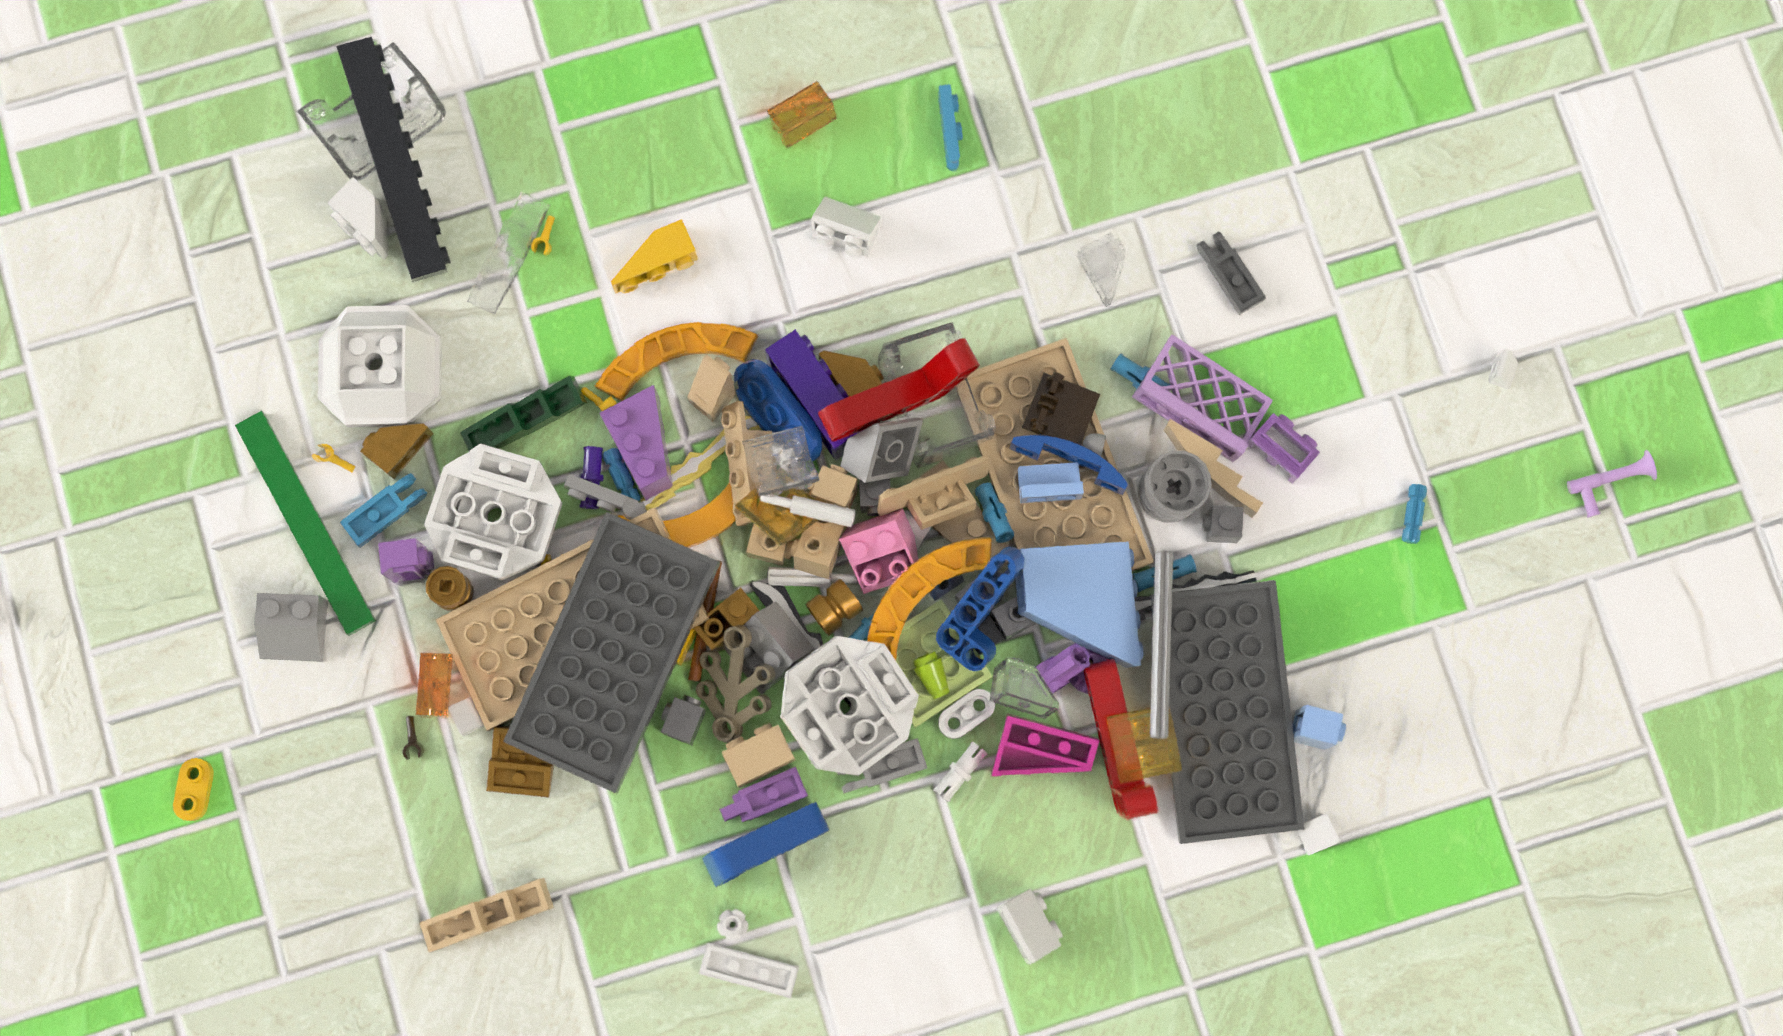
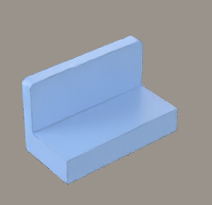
M1076 462L1018 467L1020 503L1078 500L1084 494L1083 481L1080 482L1079 464Z

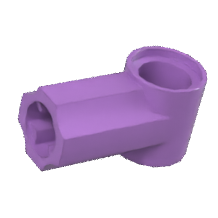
M1074 643L1058 655L1052 656L1034 667L1031 672L1048 697L1068 685L1071 678L1090 666V655L1085 647Z

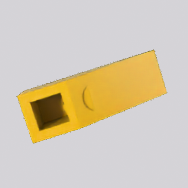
M683 220L675 221L651 233L611 280L615 294L622 292V294L632 292L638 288V284L648 280L650 282L658 281L664 278L667 272L674 269L679 271L687 269L694 264L693 261L698 260L695 247Z

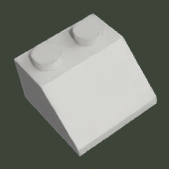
M1029 889L996 907L1026 964H1032L1062 946L1058 939L1063 937L1054 920L1051 922L1047 920L1043 911L1048 908L1039 892L1033 894L1032 890Z

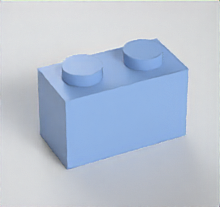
M1310 705L1299 708L1295 711L1292 723L1294 742L1323 750L1337 745L1338 741L1342 742L1346 730V723H1342L1344 714Z

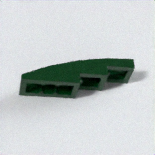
M569 375L546 390L539 389L515 404L508 403L461 431L460 434L469 452L479 444L499 449L560 419L583 406L587 401L575 377Z

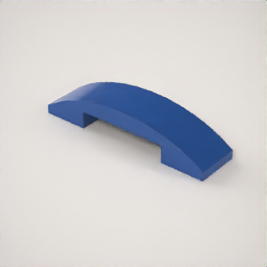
M1025 435L1013 437L1009 448L1012 451L1038 461L1041 451L1044 450L1098 472L1094 483L1120 495H1123L1128 483L1109 462L1079 444L1043 435Z

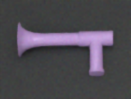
M1645 450L1644 456L1633 464L1568 481L1567 488L1571 495L1581 492L1588 514L1587 518L1601 514L1592 491L1593 488L1636 475H1648L1653 480H1656L1657 470L1651 453Z

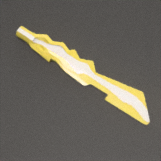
M745 416L747 430H762L751 416ZM724 429L702 453L689 452L683 464L671 466L673 487L648 500H645L643 497L640 502L644 504L647 511L657 508L675 497V491L691 484L712 469L711 462L725 452Z

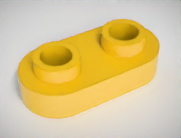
M199 758L189 759L182 764L179 770L173 809L175 814L182 820H199L208 809L214 771L211 764L206 760ZM194 768L199 770V775L196 779H192L190 776V772ZM188 799H191L193 807L187 811L184 804Z

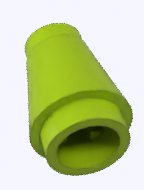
M936 651L913 660L915 666L913 670L929 694H931L933 700L950 693L942 658L937 656Z

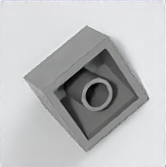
M918 417L878 423L848 438L840 467L865 483L907 476L923 420Z
M257 593L254 625L260 659L323 662L328 601L318 595Z

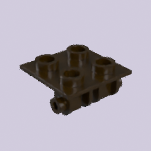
M1044 372L1022 428L1038 435L1057 437L1081 445L1100 393L1063 380L1064 375L1053 372L1050 375Z

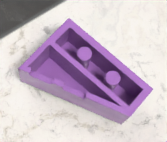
M654 385L600 412L607 429L645 500L673 487L660 398Z

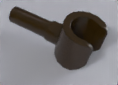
M407 716L408 744L403 748V756L409 760L410 746H415L418 749V758L423 755L424 747L421 743L417 742L414 716Z

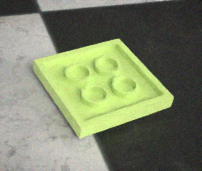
M942 599L905 622L898 642L896 662L919 695L912 719L914 728L993 677L986 666L979 671H970L938 645L936 640L937 631L950 615V611ZM949 628L952 638L959 640L957 631ZM973 648L975 656L981 659L976 650ZM936 651L937 656L942 658L950 693L933 700L931 694H929L914 672L913 660Z

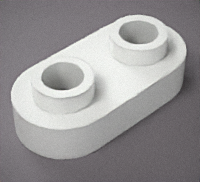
M976 689L944 710L939 717L938 726L941 733L947 738L958 739L970 732L992 715L995 709L993 696L986 690ZM981 700L985 704V709L976 711L973 703ZM951 718L959 720L960 726L957 729H951L948 726V721Z

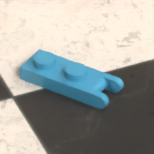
M951 84L940 85L938 99L946 163L950 171H956L959 167L960 158L958 141L963 140L961 122L956 123L954 112H959L957 94L952 95Z

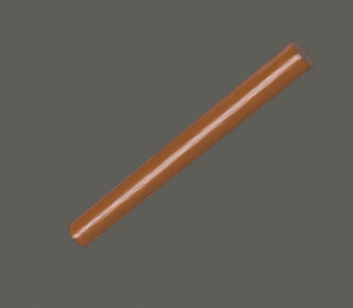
M719 561L721 563L703 601L707 614L714 609L722 561ZM698 633L696 634L688 677L689 681L694 682L701 681L703 667L700 664V656L706 652L707 644Z

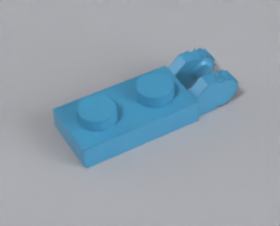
M413 474L406 475L392 486L388 485L340 522L358 547L364 546L409 512V508L416 506L425 499L428 494L424 488L414 491L403 501L397 495L413 485L416 481Z

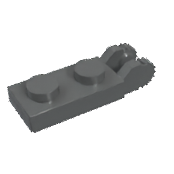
M1218 231L1212 237L1215 245L1223 255L1216 258L1205 241L1198 243L1197 249L1240 316L1265 301L1266 296L1235 248L1232 249L1223 234Z

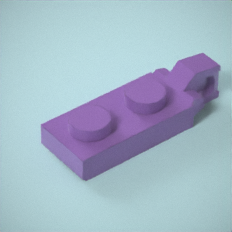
M794 767L739 790V793L732 796L734 803L721 808L720 812L725 822L740 816L742 822L749 819L751 821L808 797L797 768Z

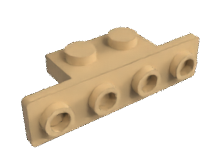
M736 401L722 408L721 422L725 433V453L728 457L729 483L733 496V513L736 525L745 526L758 520L755 493H774L779 491L780 487L776 458L772 452L774 448L772 431L747 430L744 404L742 401Z
M988 455L979 458L973 457L963 464L952 468H943L938 473L926 478H916L910 484L902 487L887 489L879 496L877 512L880 516L907 507L920 529L923 530L973 511L976 508L977 502L966 484L986 477L989 472L991 459Z

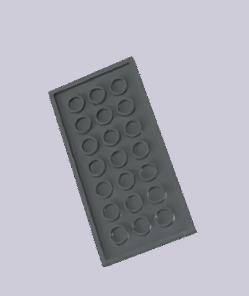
M606 512L503 742L613 793H618L721 562Z
M1276 580L1172 592L1168 737L1166 739L1179 844L1305 830ZM1150 594L1151 608H1152V617H1153V614H1154V594Z

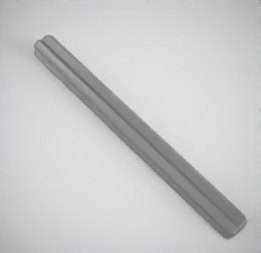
M1164 550L1157 551L1155 554L1150 736L1154 739H1165L1168 737L1173 553Z

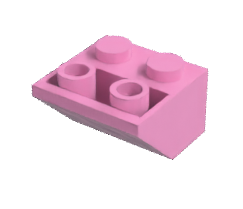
M903 508L854 524L851 528L847 527L839 539L863 594L891 585L903 571L918 560L915 535Z

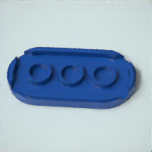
M750 359L740 364L734 373V383L738 381L739 387L736 389L738 399L743 402L744 408L763 431H772L775 447L790 442L796 461L801 463L800 466H806L817 460L822 451L820 432L813 419L777 374L766 363L758 359Z

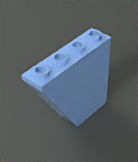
M1129 541L1019 549L1025 561L1022 570L1015 578L1018 614L1107 659H1114L1117 664L1125 668L1141 666L1140 660L1143 659L1144 652L1142 643L1138 641L1137 629L1140 628V614L1135 610L1134 598L1137 597V584L1132 579L1131 567L1134 566V553L1132 549H1129Z

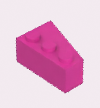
M1007 713L991 777L1091 771L1099 739Z

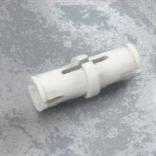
M974 742L970 743V746L956 763H951L949 766L951 770L937 787L933 789L935 793L941 795L949 786L941 797L948 803L964 781L968 782L972 778L970 776L972 771L987 756V753L980 749L972 758V755L980 747Z

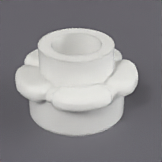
M738 909L733 911L726 910L719 916L720 922L717 924V930L721 936H726L728 940L735 941L747 932L748 922L745 921V914ZM732 921L736 924L734 928L730 927V922Z

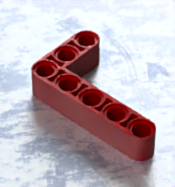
M962 338L943 348L921 369L837 401L819 411L818 416L832 442H835L942 398L979 368L980 364L966 338Z
M1114 659L1092 663L1083 670L1116 812L1127 821L1157 814L1159 810L1152 785L1144 782L1116 662Z

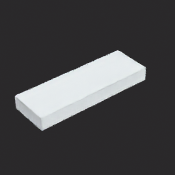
M707 943L699 974L791 998L799 967Z

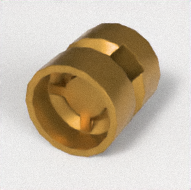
M444 566L433 570L428 576L426 593L435 604L451 612L471 602L473 586L470 580L459 570L450 566Z
M838 579L826 589L827 596L818 594L805 604L828 636L842 627L843 618L853 619L863 611L859 601L842 579Z

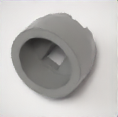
M1094 433L1086 436L1083 441V447L1101 456L1106 435Z

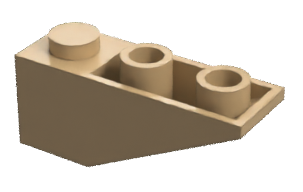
M706 354L702 359L687 397L692 406L713 422L722 412V408L726 407L734 398L736 392L728 364L717 356L713 360Z

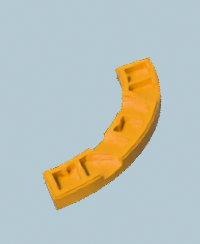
M693 322L666 327L636 341L633 346L620 356H617L603 372L595 388L623 401L631 388L649 371L664 362L686 355L715 354L730 357L744 363L758 339V334L722 323Z
M730 483L715 499L701 509L679 518L664 520L663 523L671 540L690 548L702 544L730 528L736 522L733 513V496ZM755 493L756 499L760 495V493ZM618 515L619 518L629 521V519H626L624 516Z
M991 537L967 539L942 546L915 561L903 571L882 597L870 624L867 641L885 644L896 661L899 638L912 609L941 582L964 573L983 570L991 560Z

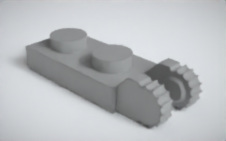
M572 474L567 476L564 483V488L569 490L567 495L581 501H585L586 497L598 501L597 507L609 512H614L615 508L622 511L626 519L631 520L647 511L644 504L639 503L638 500Z
M918 738L900 744L863 772L865 779L846 783L842 786L843 793L866 786L870 788L927 769Z

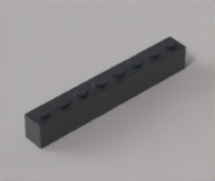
M371 36L338 45L336 47L412 283L447 273L445 265L451 263L446 246L439 247L436 236L441 235V230L437 218L430 219L427 207L432 206V202L427 188L421 190L418 178L423 177L418 159L412 161L409 149L414 148L409 131L402 132L399 121L405 118L400 103H393L390 92L394 91L395 87L390 73H383L381 62H385L386 59L381 44L374 45Z

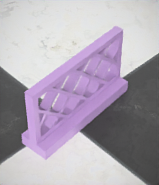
M1173 334L1168 338L1143 381L1132 395L1134 399L1166 420L1172 419L1223 450L1220 455L1231 462H1235L1243 455L1249 445V440L1273 401ZM1171 346H1174L1183 353L1185 362L1171 364L1168 353ZM1164 360L1165 365L1160 366V364ZM1203 365L1206 367L1210 378L1197 380L1193 366ZM1186 367L1190 382L1177 384L1173 369ZM1167 371L1170 385L1162 387L1151 379L1156 372ZM1227 381L1232 384L1235 395L1222 397L1218 382ZM1212 383L1215 398L1202 401L1198 386ZM1192 387L1196 402L1186 403L1181 400L1178 389ZM1252 397L1260 402L1262 405L1259 411L1247 413L1244 399ZM1237 400L1241 415L1228 417L1224 402ZM1217 404L1221 419L1212 420L1206 415L1204 406ZM1243 420L1246 433L1242 439L1232 433L1229 422Z

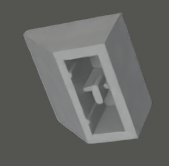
M777 602L755 613L743 625L750 630L752 640L749 647L745 648L742 672L748 678L754 674V670L758 666L769 664L774 668V680L767 684H761L756 688L760 694H763L785 677L786 671L806 658L815 649ZM739 632V634H738L739 640H740L741 642H743L742 635H741V633ZM724 645V650L731 656V650ZM762 669V676L767 679V673Z

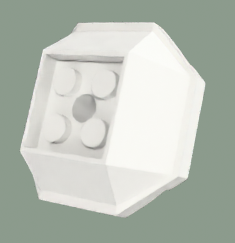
M408 305L346 307L319 339L318 399L347 427L410 425L430 406H433L442 398V339ZM383 359V364L378 370H370V365L374 360Z
M479 444L471 449L470 452L443 467L424 526L443 563L504 580L544 562L563 503L540 461ZM495 508L501 509L502 515L500 519L495 522H489L487 518L488 513Z
M835 636L785 672L781 718L816 769L859 776L908 739L914 708H916L919 695L885 644ZM844 697H847L851 703L850 710L846 714H843L839 708L840 701Z

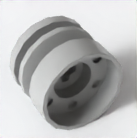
M1170 451L1161 455L1141 475L1138 484V499L1143 510L1153 519L1163 523H1177L1192 515L1208 499L1211 490V475L1206 464L1196 455L1187 451ZM1174 486L1176 491L1168 494L1166 489Z

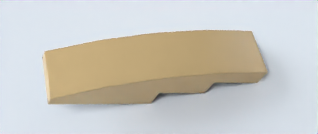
M1170 419L1164 428V432L1177 451H1187L1199 457L1206 464L1211 475V488L1233 506L1243 507V512L1253 518L1263 502L1237 487L1243 476L1217 461L1223 450Z
M541 878L420 922L428 952L430 953L550 910L554 906L545 878Z

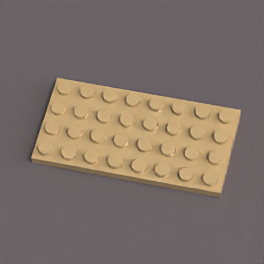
M1067 338L977 369L955 387L981 456L988 455L991 459L988 475L999 502L1004 504L1007 510L1005 515L1014 531L1013 541L1017 549L1129 541V549H1132L1134 553L1132 571L1153 564L1154 561L1126 490L1123 495H1120L1094 484L1098 472L1079 465L1080 482L1083 481L1084 491L1081 499L1020 503L1017 472L1019 466L1073 463L1044 450L1041 451L1037 461L1009 449L1013 437L1038 435L1023 429L1022 426L1044 372L1050 375L1053 372L1064 375L1063 380L1086 388ZM1095 410L1083 441L1090 434L1098 433L1104 435ZM1105 439L1101 457L1118 471Z
M656 508L628 521L671 540ZM594 539L436 619L486 731H491L494 727L501 726L514 719ZM703 604L692 628L709 620Z

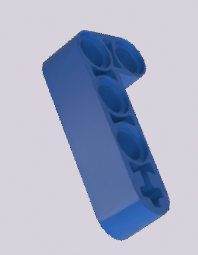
M1015 547L1002 549L989 561L937 631L936 640L938 645L970 671L982 670L995 657L996 647L994 642L977 628L1024 566V556ZM1007 560L1010 563L1008 569L1003 574L998 572ZM984 582L992 584L994 594L985 590ZM966 605H970L976 610L977 617L971 616L967 612ZM949 628L957 631L959 640L952 638ZM973 648L979 649L983 653L984 659L976 657Z
M814 802L711 851L702 860L715 887H718L754 867L827 833L830 829L817 802Z

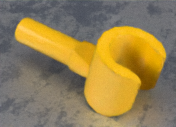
M548 215L541 236L532 241L531 249L534 253H536L537 246L540 243L546 244L545 256L551 253L552 246L549 243V238L555 217Z
M583 387L581 389L583 395L594 402L601 412L617 404L612 396L602 401L600 397L588 388Z
M317 445L325 449L326 456L321 458L317 454H312V458L315 461H329L353 473L356 466L335 455L330 445Z

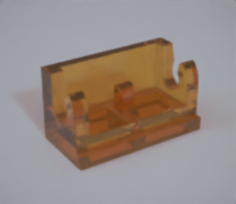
M818 81L767 110L775 132H779L786 148L837 119L833 102Z
M421 653L416 705L417 716L421 718L440 717L448 719L453 654Z

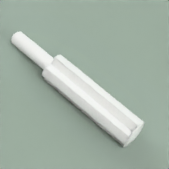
M763 492L760 499L761 502L790 508L789 513L850 528L855 519V509L795 495L793 499Z
M769 567L767 572L768 585L829 587L831 583L836 582L838 579H842L844 583H859L855 574L831 573L830 578L826 579L788 567Z

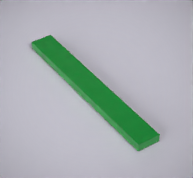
M260 411L236 424L235 427L346 634L350 636L374 623L376 619L265 413Z

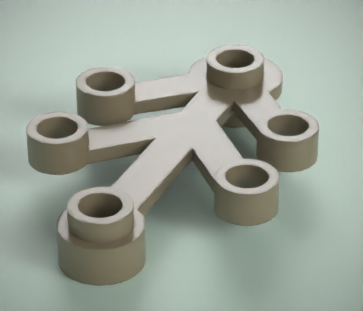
M743 625L730 627L724 633V643L731 650L728 678L720 667L721 656L717 651L709 650L700 656L701 666L709 672L714 681L705 680L698 683L696 693L699 698L705 701L715 717L712 726L715 737L725 743L741 737L744 723L757 714L760 715L768 712L771 708L770 698L765 694H760L751 699L749 706L737 713L738 701L759 685L772 682L775 678L774 668L769 664L758 666L754 670V674L741 683L745 648L749 647L752 640L750 630ZM739 632H740L741 635H742L743 642H741V641L739 640V637H738ZM708 655L713 659L712 665L708 662ZM762 669L766 671L767 679L763 678ZM705 685L709 688V695L704 690ZM717 687L725 698L724 708L715 696L718 690ZM758 700L763 702V709L758 706ZM727 722L731 726V731L727 727Z

